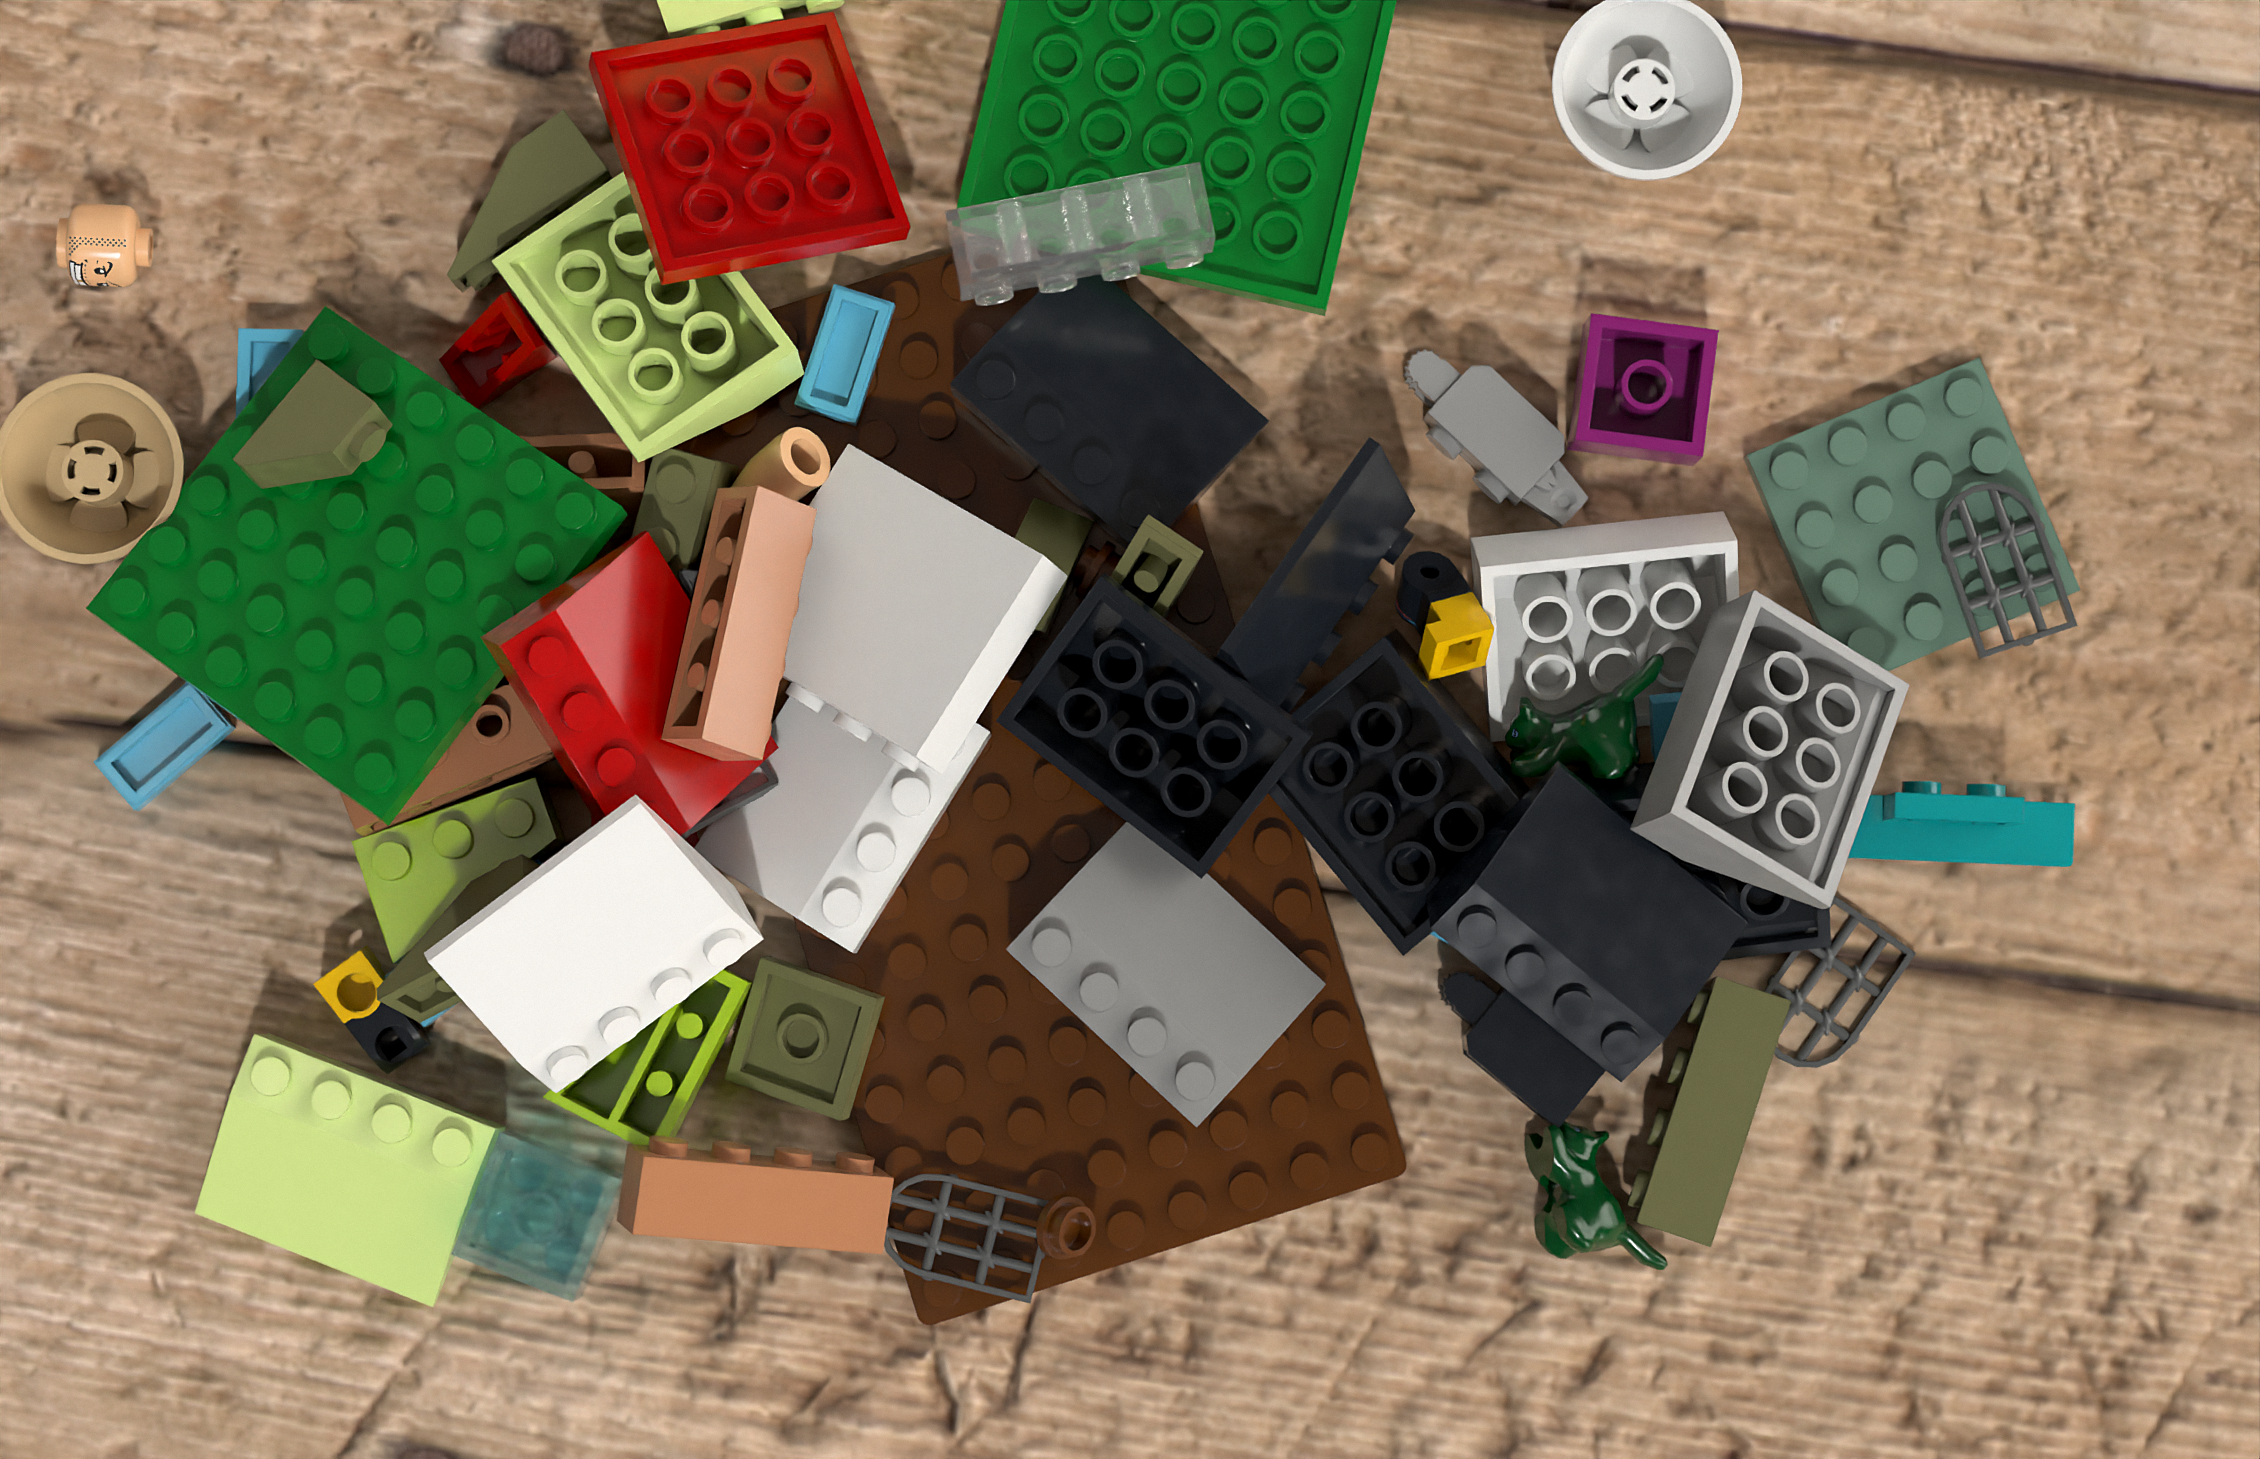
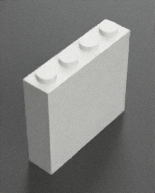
M848 444L829 473L828 479L822 484L809 504L810 507L817 509L812 531V547L806 558L798 595L799 607L793 619L785 655L786 665L783 678L791 682L785 693L816 713L820 711L824 703L839 711L833 722L865 743L872 732L883 738L887 742L881 752L912 772H915L922 762L942 775L1068 576L1041 553Z

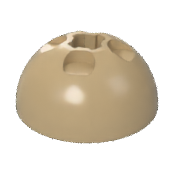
M80 373L49 381L25 396L11 411L0 429V510L7 523L23 541L42 554L57 560L77 564H102L127 557L146 531L168 520L179 500L185 483L186 465L184 450L178 431L163 407L147 392L118 377L98 373ZM116 464V476L113 483L111 482L113 474L112 465ZM85 488H88V489H91V490H98V489H99L100 492L86 491Z

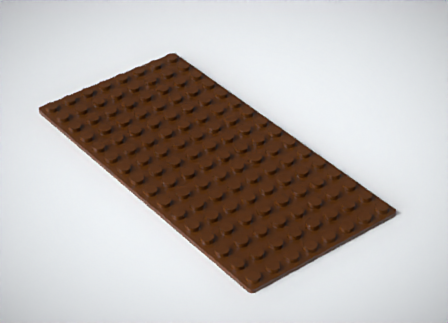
M991 240L843 286L893 302L896 306L857 426L795 407V400L804 376L802 375L753 410L671 448L737 465L739 467L736 480L749 460L775 437L790 428L802 427L817 435L825 445L830 457L831 470L846 446L850 444L1015 538L1034 497L1091 519L954 397L950 383L984 345L1056 276L1072 258ZM1094 264L1130 296L1122 270ZM832 290L769 310L797 348L804 373ZM821 486L810 491L798 502L809 506ZM1196 503L1172 530L1204 552L1166 620L1216 657L1220 647L1235 628V622ZM1094 521L1079 560L1090 545L1101 550L1107 541L1116 545L1114 552L1120 556L1124 555L1126 549ZM1072 578L1048 639L1046 640L1033 634L1030 635L977 719V724L990 731L991 738L858 952L852 953L793 916L811 971L885 996L852 1108L867 1155L875 1158L874 1166H877L894 1178L892 1191L904 1180L923 1173L945 1175L952 1173L961 1179L1048 1201L1058 1195H1071L1081 1199L1086 1207L1093 1212L1096 1220V1233L1089 1249L1080 1256L1065 1260H1058L1048 1256L1041 1259L1033 1293L1399 1177L1405 1172L1407 1167L1404 1152L1302 833L1269 794L1258 805L1208 870L1207 874L1326 985L1197 1128L1006 950L1046 905L1127 822L996 722L1083 600L1075 596L1080 583ZM783 677L779 682L771 719L772 724L789 698V695L785 692L791 682ZM923 1180L907 1186L900 1193L932 1201V1197L939 1199L943 1181ZM953 1184L948 1205L985 1214V1211L992 1212L996 1195ZM1006 1197L1001 1219L1037 1228V1221L1044 1207ZM892 1202L888 1215L889 1227L924 1236V1232L930 1234L935 1213ZM950 1217V1221L944 1219L939 1240L977 1249V1245L983 1247L988 1226ZM1003 1230V1234L997 1232L992 1253L1034 1264L1038 1249L1037 1238ZM893 1239L898 1255L904 1261L921 1268L926 1247ZM942 1251V1255L935 1253L931 1271L974 1282L979 1260ZM995 1265L994 1269L988 1267L984 1285L1026 1295L1031 1273ZM903 1269L917 1317L925 1325H934L1012 1300L934 1279L927 1281L921 1276Z

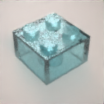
M512 1130L500 1132L451 1255L574 1302L584 1294L618 1208L623 1174Z

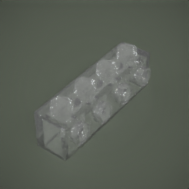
M1200 162L945 211L946 230L961 301L975 299L976 304L980 306L1006 302L1014 297L1013 291L1037 286L1041 293L1065 291L1075 287L1078 278L1102 274L1104 281L1123 280L1138 275L1141 272L1140 266L1165 262L1166 268L1169 269L1190 267L1204 260L1203 254L1213 252L1216 237Z

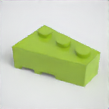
M534 777L351 842L393 964H399L472 880L495 869L502 862L513 859L521 854L533 861L538 858L542 860L566 840L546 782Z
M724 968L689 994L685 1000L673 1006L638 1032L630 1041L619 1046L587 1070L579 1079L571 1082L558 1093L550 1089L543 1098L632 1144L648 1145L650 1136L676 1137L750 994L753 982Z

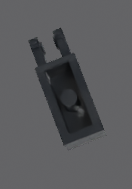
M1458 971V973L1448 974L1447 978H1442L1443 983L1439 984L1441 989L1438 992L1441 994L1440 1000H1444L1445 1006H1451V1011L1469 1025L1461 1035L1463 1054L1548 1125H1556L1559 1128L1606 1070L1504 987H1501L1497 993H1494L1480 980H1474V975L1469 976L1468 972L1461 973Z

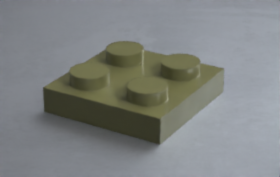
M772 956L760 957L724 1079L839 1121L848 1119L885 996Z

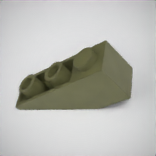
M564 109L511 147L447 273V276L462 293L471 286L475 291H479L495 282L501 275L494 267L493 259L613 179L606 166Z

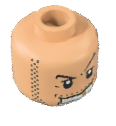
M82 203L77 204L72 209L69 218L59 219L56 237L57 264L59 268H67L72 281L76 284L128 287L136 281L140 266L151 267L154 249L153 231L150 228H141L140 218L133 207Z

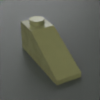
M1148 514L1110 577L1166 619L1183 592L1204 551Z
M521 854L513 859L502 862L495 869L472 880L376 989L377 1000L419 1023L463 1001L428 963L424 952L541 865Z

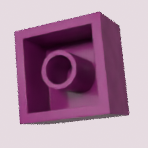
M1591 313L1582 328L1567 450L1694 466L1703 457L1719 330Z

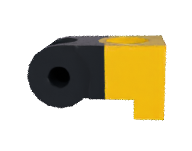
M1420 551L1408 556L1403 562L1395 599V608L1404 621L1415 626L1422 638L1417 663L1427 680L1430 681L1485 666L1495 627L1463 575L1459 573L1449 558L1440 553Z
M366 945L320 977L313 985L375 1064L383 1072L390 1074L431 1045V1041L419 1022L377 1000L376 989L386 979L384 977L386 974L381 968L382 964L368 945Z

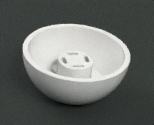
M1605 0L1587 11L1571 27L1561 43L1553 67V106L1560 127L1568 141L1592 165L1604 172L1625 179L1637 181L1662 180L1678 176L1697 167L1708 159L1725 141L1734 126L1741 105V67L1731 40L1711 15L1688 0ZM1626 96L1630 104L1636 107V110L1633 111L1622 97ZM1660 99V102L1658 103V105H1657L1654 109L1651 110L1650 108L1653 107V106L1658 102V100Z

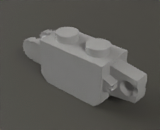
M1426 349L1423 352L1417 350L1416 355L1412 354L1411 360L1407 361L1408 366L1404 368L1406 371L1403 374V377L1406 378L1404 383L1408 384V389H1413L1415 391L1414 395L1430 409L1423 419L1431 428L1426 433L1429 441L1449 459L1454 460L1460 455L1477 471L1472 477L1475 484L1496 503L1500 504L1506 498L1515 507L1522 501L1558 527H1562L1583 506L1588 496L1559 461L1565 453L1564 435L1490 365L1470 366L1461 375L1445 359H1439V354H1434L1433 350L1430 352L1426 351Z

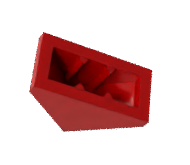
M508 291L501 294L443 354L439 361L466 401L477 409H481L557 357L525 310Z

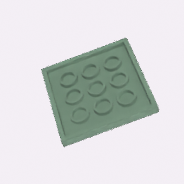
M1980 358L1757 450L1743 458L1816 628L1887 671L1971 637L1946 565L1943 564L1941 559L1938 529L1942 513L1952 499L1974 485L1987 483L2005 485L2016 489L2029 499L2045 526L2044 532L2067 596L2081 590ZM1988 491L1975 492L1964 498L1977 534L1980 532L1982 538L2002 531ZM2000 493L2009 522L2014 521L2015 527L2031 522L2022 505L2009 495ZM1957 507L1951 513L1947 527L1949 549L1969 543ZM2035 532L2016 537L2015 539L2027 573L2032 572L2033 578L2049 573ZM2001 542L1982 549L1995 585L1999 584L2000 589L2020 583L2008 547L2004 548ZM1969 553L1954 558L1953 560L1967 600L1987 594L1975 558L1970 559ZM2053 582L2033 589L2039 607L2059 600ZM2021 593L2000 600L2007 621L2030 612L2026 598L2021 599ZM1987 605L1971 610L1979 633L1998 625L1993 609L1988 610Z

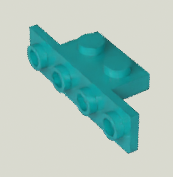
M1903 781L1902 792H1894L1887 795H1870L1848 858L2069 867L2073 864L2075 803L2025 801V797H2005L2006 785L1967 784L1966 795L1941 794V782Z

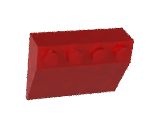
M645 530L481 638L597 823L636 794L681 836L697 824L779 747L770 735L765 746L763 760L721 761L661 739L692 603L649 532Z

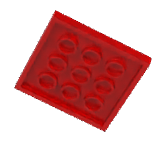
M834 12L591 52L588 67L661 285L907 239L911 226Z

